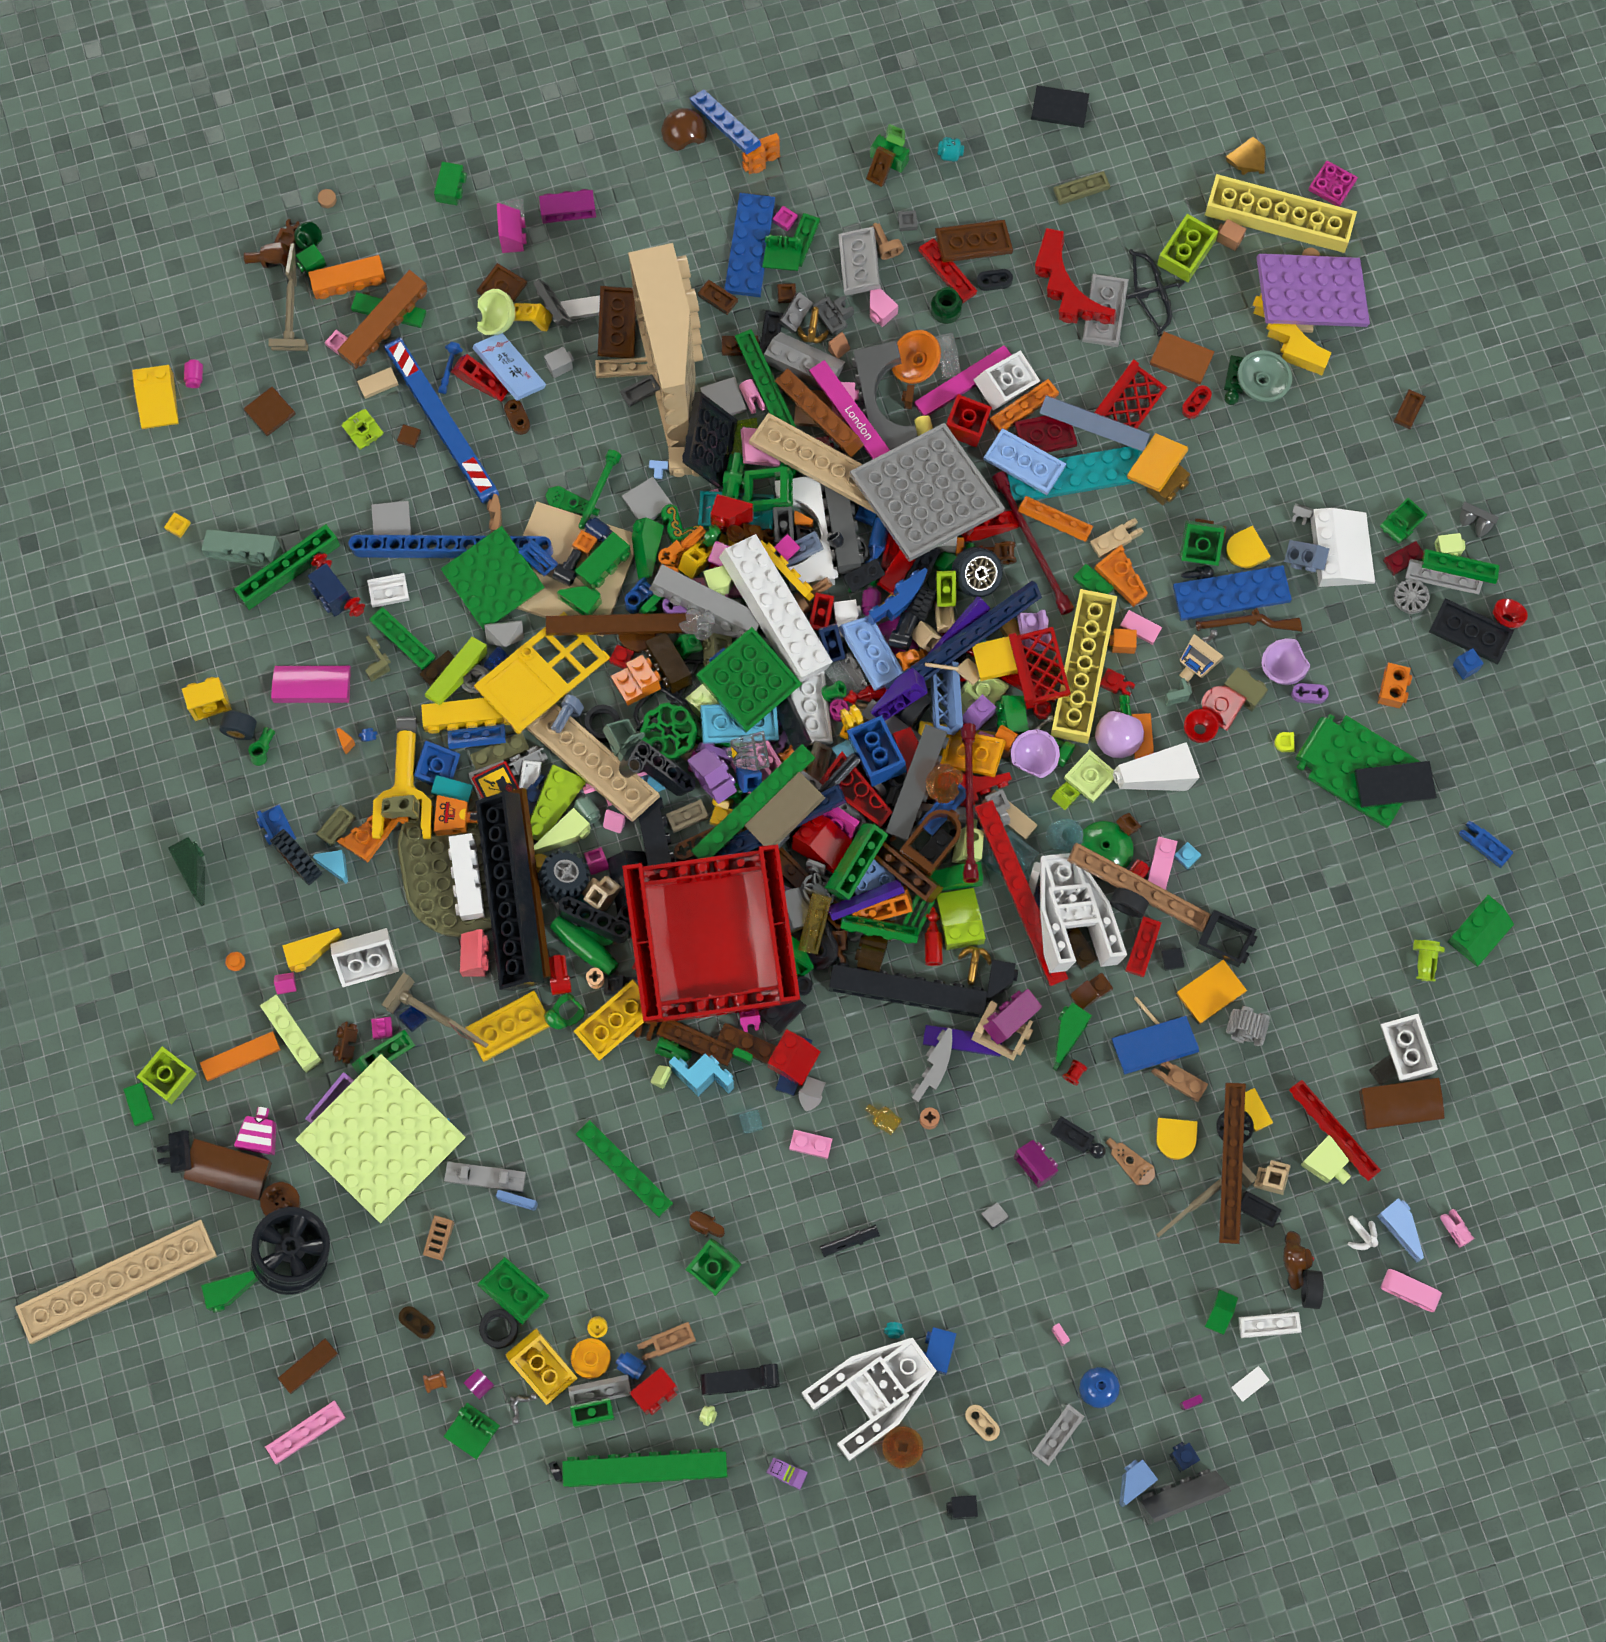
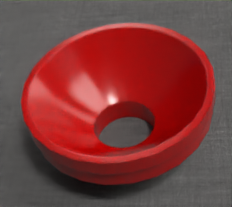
M1500 599L1493 609L1497 622L1508 628L1521 627L1528 618L1525 607L1512 599Z
M1206 709L1191 711L1184 721L1186 736L1196 743L1211 741L1219 729L1216 716ZM1196 725H1203L1205 732L1198 734L1195 732L1194 727Z

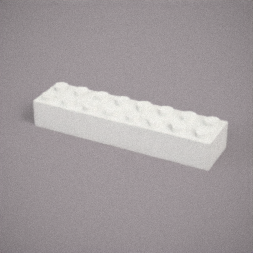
M755 534L724 549L719 559L777 656L800 682L827 670L833 661L757 535Z

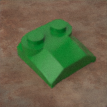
M710 1239L685 1270L691 1273L716 1296L731 1277L738 1272L742 1264L723 1245Z

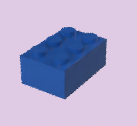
M882 715L847 730L849 742L856 756L860 759V764L872 787L907 772L905 760Z

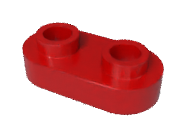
M1201 385L1196 387L1184 402L1182 413L1186 418L1194 419L1198 417L1209 403L1212 392L1207 386ZM1199 395H1203L1205 398L1201 399ZM1191 408L1194 412H1189L1188 409Z

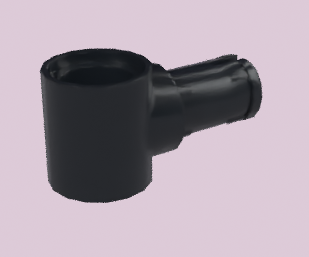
M573 549L567 561L557 565L553 573V579L570 587L576 578L575 570L583 556L582 552Z

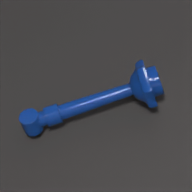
M450 342V344L445 346L450 356L438 393H447L448 379L454 355L463 351L460 348V344L456 342Z

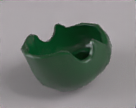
M305 222L299 225L294 233L295 243L303 250L313 244L318 247V244L323 240L320 228L313 222Z

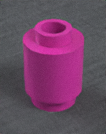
M192 359L184 364V382L188 388H199L203 380V364L198 360Z

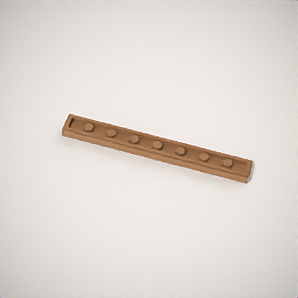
M1078 843L1074 844L1067 859L1068 862L1117 888H1125L1138 893L1148 900L1149 905L1200 932L1204 931L1211 916L1210 913Z

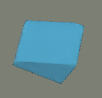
M845 740L832 747L836 758L841 751L847 758L852 753L855 754L849 740Z

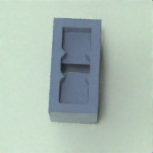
M1289 540L1284 562L1290 563L1291 568L1302 570V567H1305V570L1310 572H1316V569L1324 570L1330 548Z

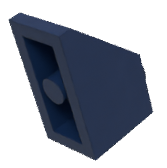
M837 623L819 628L818 638L831 660L835 662L845 659Z

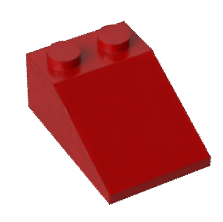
M821 815L799 828L793 836L792 849L808 859L826 865L825 869L834 873L853 840L831 819Z

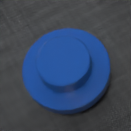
M373 728L363 729L362 733L358 734L361 737V742L376 740V735H378L377 731H373Z

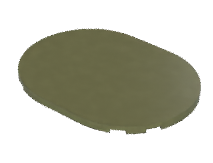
M473 791L468 803L469 811L477 812L476 801L479 798L476 792ZM429 795L427 797L432 801L433 806L431 839H423L421 829L422 805H420L419 818L411 819V817H408V822L402 825L398 837V855L408 904L415 916L425 926L439 934L449 937H461V934L482 929L485 933L491 930L492 927L478 823H468L466 833L436 836L434 822L437 796ZM472 833L477 848L485 918L462 921L460 915H456L455 909L458 899L454 897L453 893L455 878L451 876L453 864L448 852L450 848L449 837Z

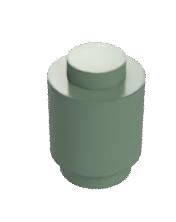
M581 796L575 801L574 809L590 825L601 818L600 810L589 796Z

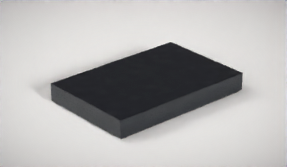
M1037 85L1031 120L1084 128L1090 93Z

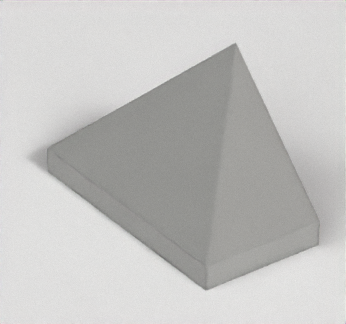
M522 620L484 624L487 644L506 647L524 639Z

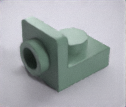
M1182 678L1179 682L1180 690L1176 688L1166 693L1164 698L1166 706L1188 701L1192 690L1190 684L1186 683L1185 678Z

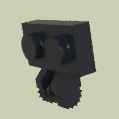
M181 1130L169 1133V1145L157 1147V1152H169L170 1157L158 1159V1164H170L171 1173L191 1170L189 1131Z

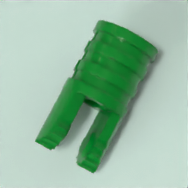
M660 1037L655 1049V1054L669 1059L676 1057L678 1060L681 1058L687 1062L692 1057V1052L679 1046L678 1043Z

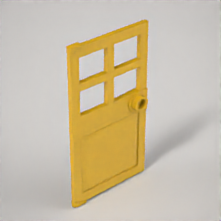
M545 627L478 681L474 688L519 735L525 728L610 659V656L604 650L602 651L588 635H576L578 639L565 648L554 636H546ZM544 637L560 652L548 663L533 648ZM582 643L598 658L586 669L571 655V652ZM563 658H566L580 672L568 684L552 668Z

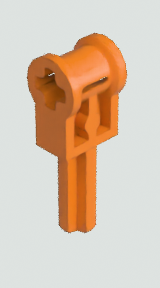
M699 526L681 542L676 540L668 548L662 549L658 554L659 561L664 565L677 568L683 553L704 537L707 532L703 526Z

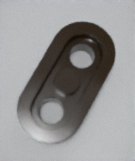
M407 1306L400 1311V1323L419 1338L427 1340L435 1334L434 1323L414 1307ZM408 1314H413L411 1321L406 1319ZM424 1326L429 1327V1331L427 1333L422 1332V1328Z

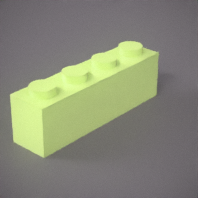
M277 995L260 1005L306 1073L323 1062Z

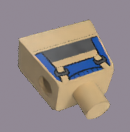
M1194 634L1180 659V662L1186 667L1179 676L1185 678L1187 682H1189L1194 674L1203 678L1223 660L1224 656Z

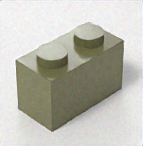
M1239 667L1236 668L1223 685L1245 696L1247 699L1243 706L1253 712L1268 691L1262 681L1255 680L1247 670L1240 669Z

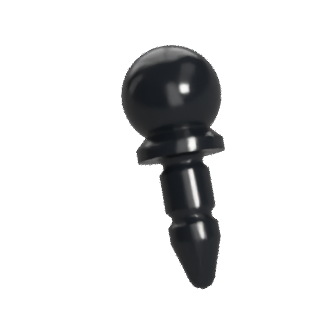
M1204 565L1197 567L1195 570L1182 573L1181 577L1187 579L1197 578L1198 580L1211 578L1214 575V570L1211 566Z

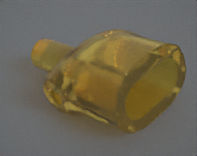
M869 1104L865 1111L874 1116L872 1124L890 1136L902 1121V1118L886 1106L878 1110Z

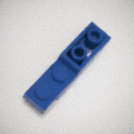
M926 568L921 571L919 569L914 571L907 580H900L895 585L893 595L888 597L884 604L881 606L876 605L869 611L867 620L871 626L886 616L890 621H893L910 606L924 583L927 574Z

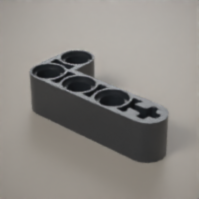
M645 741L631 746L619 765V772L623 777L629 778L643 770L676 796H683L695 788V781L688 773Z
M569 896L563 897L559 901V915L563 919L616 943H624L631 933L630 920L624 916L625 913H629L627 904L622 906L617 917H614ZM583 913H587L590 915V917L584 919L580 917V915ZM604 921L607 925L602 927L598 925V922ZM622 929L625 933L619 935L615 931Z
M766 1364L757 1368L700 1374L701 1395H717L780 1387L778 1364Z

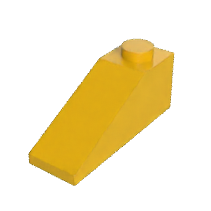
M721 533L718 542L727 545L728 538L724 533ZM705 537L683 553L678 569L690 579H694L708 566V558L713 547H706L703 544Z
M337 928L282 945L289 969L295 972L306 970V967L311 966L331 947L330 944L337 942L342 937L340 929Z

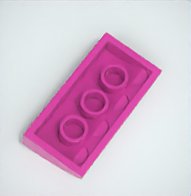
M275 666L271 699L273 703H349L351 666Z

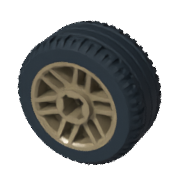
M970 547L960 552L951 568V571H956V588L963 594L972 597H985L992 594L999 587L1003 576V568L997 555L981 547Z

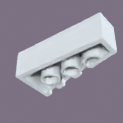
M470 833L450 836L448 852L453 864L451 876L455 878L453 893L454 897L458 899V904H455L456 915H460L462 921L485 918L477 848L473 835Z

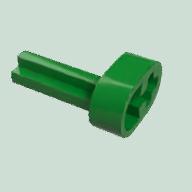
M1054 738L1059 746L1060 753L1057 765L1063 768L1071 757L1075 745L1069 741L1064 743Z

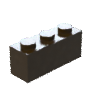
M666 632L646 641L645 654L647 658L652 659L654 669L663 677L662 682L665 688L669 687L673 694L693 684L692 674Z

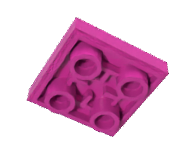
M1326 161L1309 186L1308 191L1340 207L1358 177Z

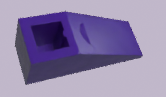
M914 668L899 676L872 708L871 714L875 717L882 715L884 721L926 695L928 692L924 677Z

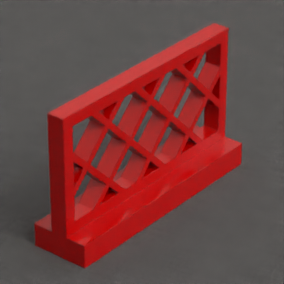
M1133 359L1094 413L1102 416L1113 415V419L1116 421V415L1125 414L1127 423L1124 424L1129 426L1135 425L1134 427L1138 428L1167 387L1139 367V363ZM1137 372L1144 377L1145 383L1136 384L1135 375ZM1156 385L1161 390L1158 394H1151L1149 386ZM1146 386L1147 395L1138 396L1137 387ZM1125 388H1133L1135 396L1126 397ZM1148 398L1149 407L1140 408L1139 399ZM1135 400L1137 409L1128 410L1127 401ZM1123 401L1124 410L1116 411L1114 403ZM1138 412L1139 420L1130 422L1129 413Z
M1053 627L1016 635V633L1008 634L1027 709L1033 708L1034 704L1071 695ZM1051 633L1052 639L1048 644L1040 640L1043 635ZM1031 639L1034 643L1028 648L1022 644V640ZM1037 643L1046 647L1042 654L1033 651ZM1049 649L1056 652L1053 660L1045 657ZM1030 654L1038 657L1034 665L1027 662ZM1041 660L1050 663L1046 671L1037 667ZM1053 665L1061 670L1057 677L1049 673ZM1035 670L1043 674L1039 681L1031 678ZM1046 676L1054 680L1050 688L1042 684ZM1059 682L1065 686L1066 690L1057 692L1053 688ZM1039 687L1047 690L1044 696L1036 698L1035 692Z

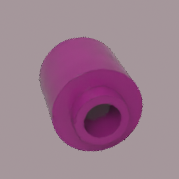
M870 587L863 591L861 610L865 616L869 615V611L874 606H880L881 592L877 588Z

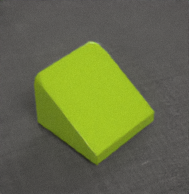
M1066 781L1055 791L1051 799L1066 810L1081 793Z

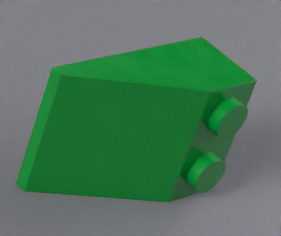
M1073 1002L1069 1007L1065 1006L1058 1018L1060 1023L1053 1064L1055 1071H1057L1092 1017L1091 1014Z

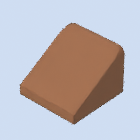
M840 332L828 342V351L838 359L850 350L843 332Z

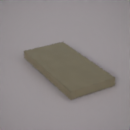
M799 772L744 826L763 846L779 844L825 797Z

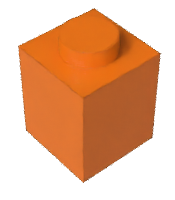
M1114 629L1113 634L1109 636V646H1112V653H1135L1137 630Z

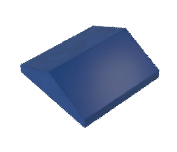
M425 741L414 777L432 786L436 775L453 780L460 754Z

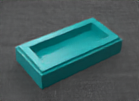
M436 775L431 795L445 796L469 803L473 785Z

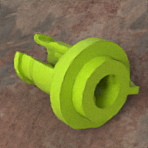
M1414 940L1413 950L1419 951L1418 976L1416 979L1436 981L1434 977L1437 970L1438 953H1444L1445 948L1441 947L1440 942Z

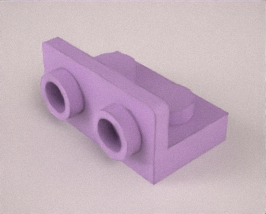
M1040 610L1038 613H1020L1017 615L1020 635L1048 628L1049 620L1045 610ZM1043 635L1040 640L1048 644L1051 640V635ZM1031 639L1022 640V644L1028 648L1034 643ZM1037 643L1033 650L1043 651L1046 647Z

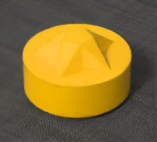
M595 1316L589 1320L587 1330L592 1337L600 1338L606 1334L608 1324L603 1317Z

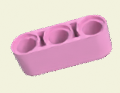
M1392 1269L1387 1270L1380 1287L1382 1290L1429 1312H1435L1442 1295L1440 1291Z

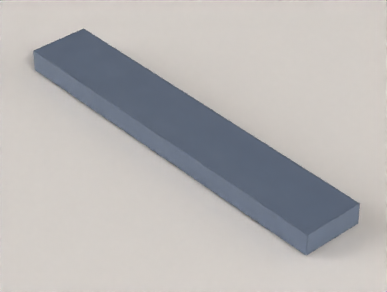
M1048 395L1045 396L1040 410V414L1144 451L1151 434Z

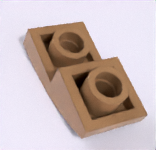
M493 494L492 500L489 499L487 504V510H489L491 518L489 522L491 533L502 526V510L497 494Z

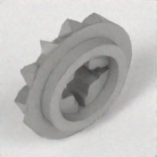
M476 665L464 677V683L461 686L468 693H479L474 688L476 683H471V674L476 678L480 677L478 681L488 674L486 668L481 665Z

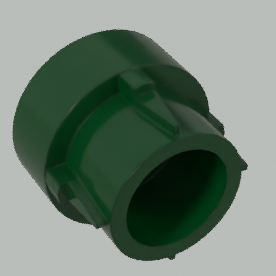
M950 286L941 288L931 300V314L933 318L940 323L950 324L960 317L962 301L957 291L950 288Z

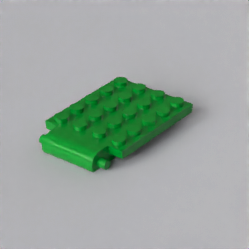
M1328 714L1327 718L1320 717L1295 758L1299 761L1297 768L1303 771L1307 766L1312 770L1308 780L1380 825L1388 828L1403 803L1361 808L1354 771L1356 769L1421 761L1345 715L1340 725L1333 722L1335 717L1331 714Z

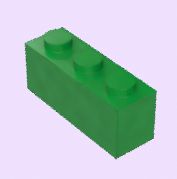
M612 532L575 570L576 578L590 589L600 588L604 584L605 578L609 574H614L618 565L630 557V545L615 532Z

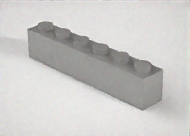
M661 565L649 589L656 596L664 597L670 600L672 604L680 605L686 608L688 612L698 614L704 617L706 621L714 622L720 625L722 629L732 631L739 637L751 627L756 631L759 626L748 607L664 565Z

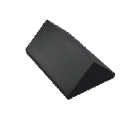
M624 850L607 859L610 878L622 887L615 897L617 914L622 906L627 904L622 866L639 863L647 866L644 851Z

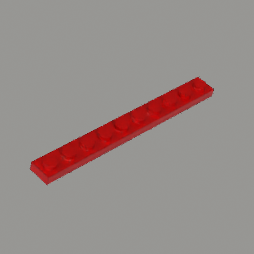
M993 800L974 807L1049 987L1067 980L1068 976L1065 971L1049 973L1043 951L1040 910Z

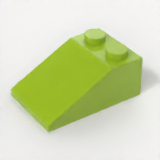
M974 888L940 893L936 898L946 950L984 944L986 938Z

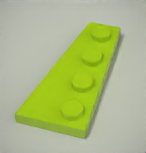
M556 765L551 766L530 817L533 840L538 842L554 827L585 785L586 781L582 777Z

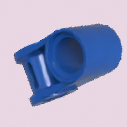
M645 577L640 579L625 596V608L631 614L638 613L641 607L654 595L649 590L651 585ZM636 600L638 603L631 605L629 602Z

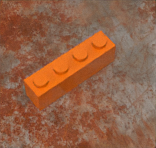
M379 255L308 272L316 299H326L336 294L343 295L348 291L362 290L369 286H379L386 282Z

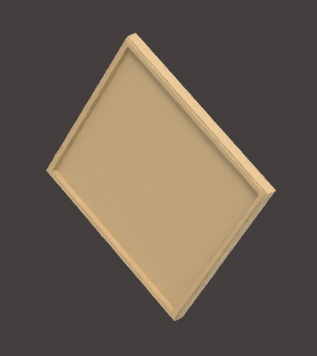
M536 502L523 536H545L549 538L553 546L551 557L558 564H563L574 549L572 544L581 530L586 531V528L580 529L578 527L582 516ZM608 525L613 532L630 545L631 553L625 562L622 561L618 565L615 573L609 574L605 578L604 584L600 588H596L601 594L602 603L593 615H612L634 559L633 532ZM597 542L596 546L594 547L590 555L598 548V546L602 542ZM543 545L541 548L545 550L548 548V546ZM583 554V556L581 557L579 563H578L577 566H576V569H577L589 556ZM529 563L545 586V589L516 609L544 618L546 616H559L563 612L567 615H581L559 600L557 592L560 589L586 585L578 578H575L573 584L569 587L553 579L555 569L546 576H543Z

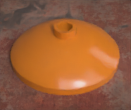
M914 330L902 336L897 342L902 364L893 367L892 371L899 380L905 383L917 384L923 382L938 367L941 357L940 344L934 335L924 330Z

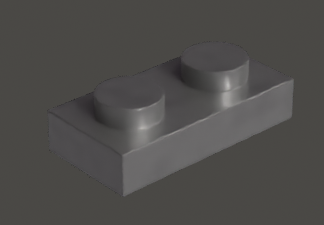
M800 292L796 293L779 323L790 332H796L813 302Z

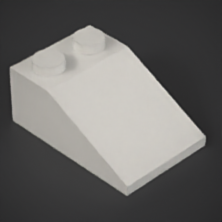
M1021 350L986 369L973 379L993 410L1040 382Z

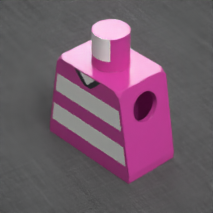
M258 1107L256 1117H245L234 1144L237 1149L275 1155L276 1123L273 1120H268L270 1109Z

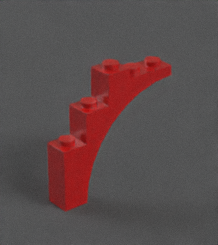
M1046 228L1035 263V273L1042 278L1050 277L1047 286V297L1056 301L1062 300L1059 308V320L1065 323H1077L1080 317L1087 321L1095 320L1102 324H1115L1116 309L1103 306L1089 299L1079 291L1066 272L1062 259L1064 231Z
M911 727L892 734L905 760L907 773L919 743ZM942 764L939 767H934L932 773L936 775L931 785L933 793H945L955 780L966 788L965 774L951 770ZM1010 772L996 775L995 777L973 776V807L976 806L975 802L979 800L977 793H980V796L990 793L991 788L998 787V789L1009 786L1008 782L1012 780ZM966 799L961 803L959 807L966 808Z

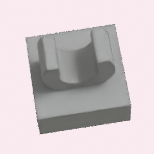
M1295 503L1292 511L1295 514L1292 521L1295 522L1296 518L1301 516L1303 518L1302 525H1305L1307 517H1311L1313 509Z

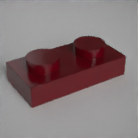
M1417 541L1385 557L1383 561L1394 576L1408 567L1410 559L1421 561L1424 552Z

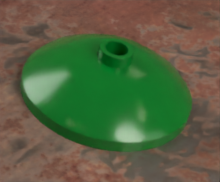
M1099 821L1088 825L1080 833L1076 842L1125 869L1129 866L1133 857L1134 847L1130 835L1128 836L1124 833L1120 826L1113 822ZM1108 843L1109 848H1104L1102 844Z

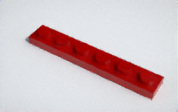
M1303 1080L1289 1089L1294 1099L1300 1102L1307 1114L1313 1117L1319 1124L1320 1129L1332 1137L1348 1160L1358 1169L1362 1177L1369 1181L1381 1171Z

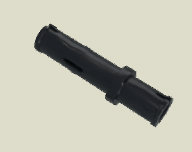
M875 1224L860 1231L857 1229L855 1233L820 1245V1249L825 1258L858 1244L861 1246L864 1244L863 1242L880 1237Z

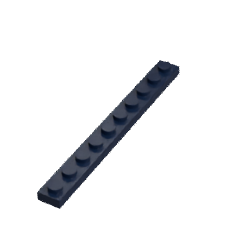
M1031 581L899 676L914 668L924 677L925 681L940 671L941 668L927 667L925 663L946 666L1041 599L1042 596L1037 583ZM899 676L884 686L886 691Z

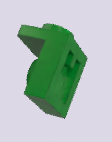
M697 633L681 635L673 643L683 660L687 659L691 653L700 652L703 649Z

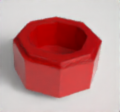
M1047 701L1034 704V716L1038 719H1047L1052 712L1051 704Z

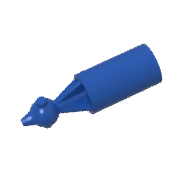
M879 517L874 519L868 545L871 558L865 561V564L878 558L885 550L889 532Z

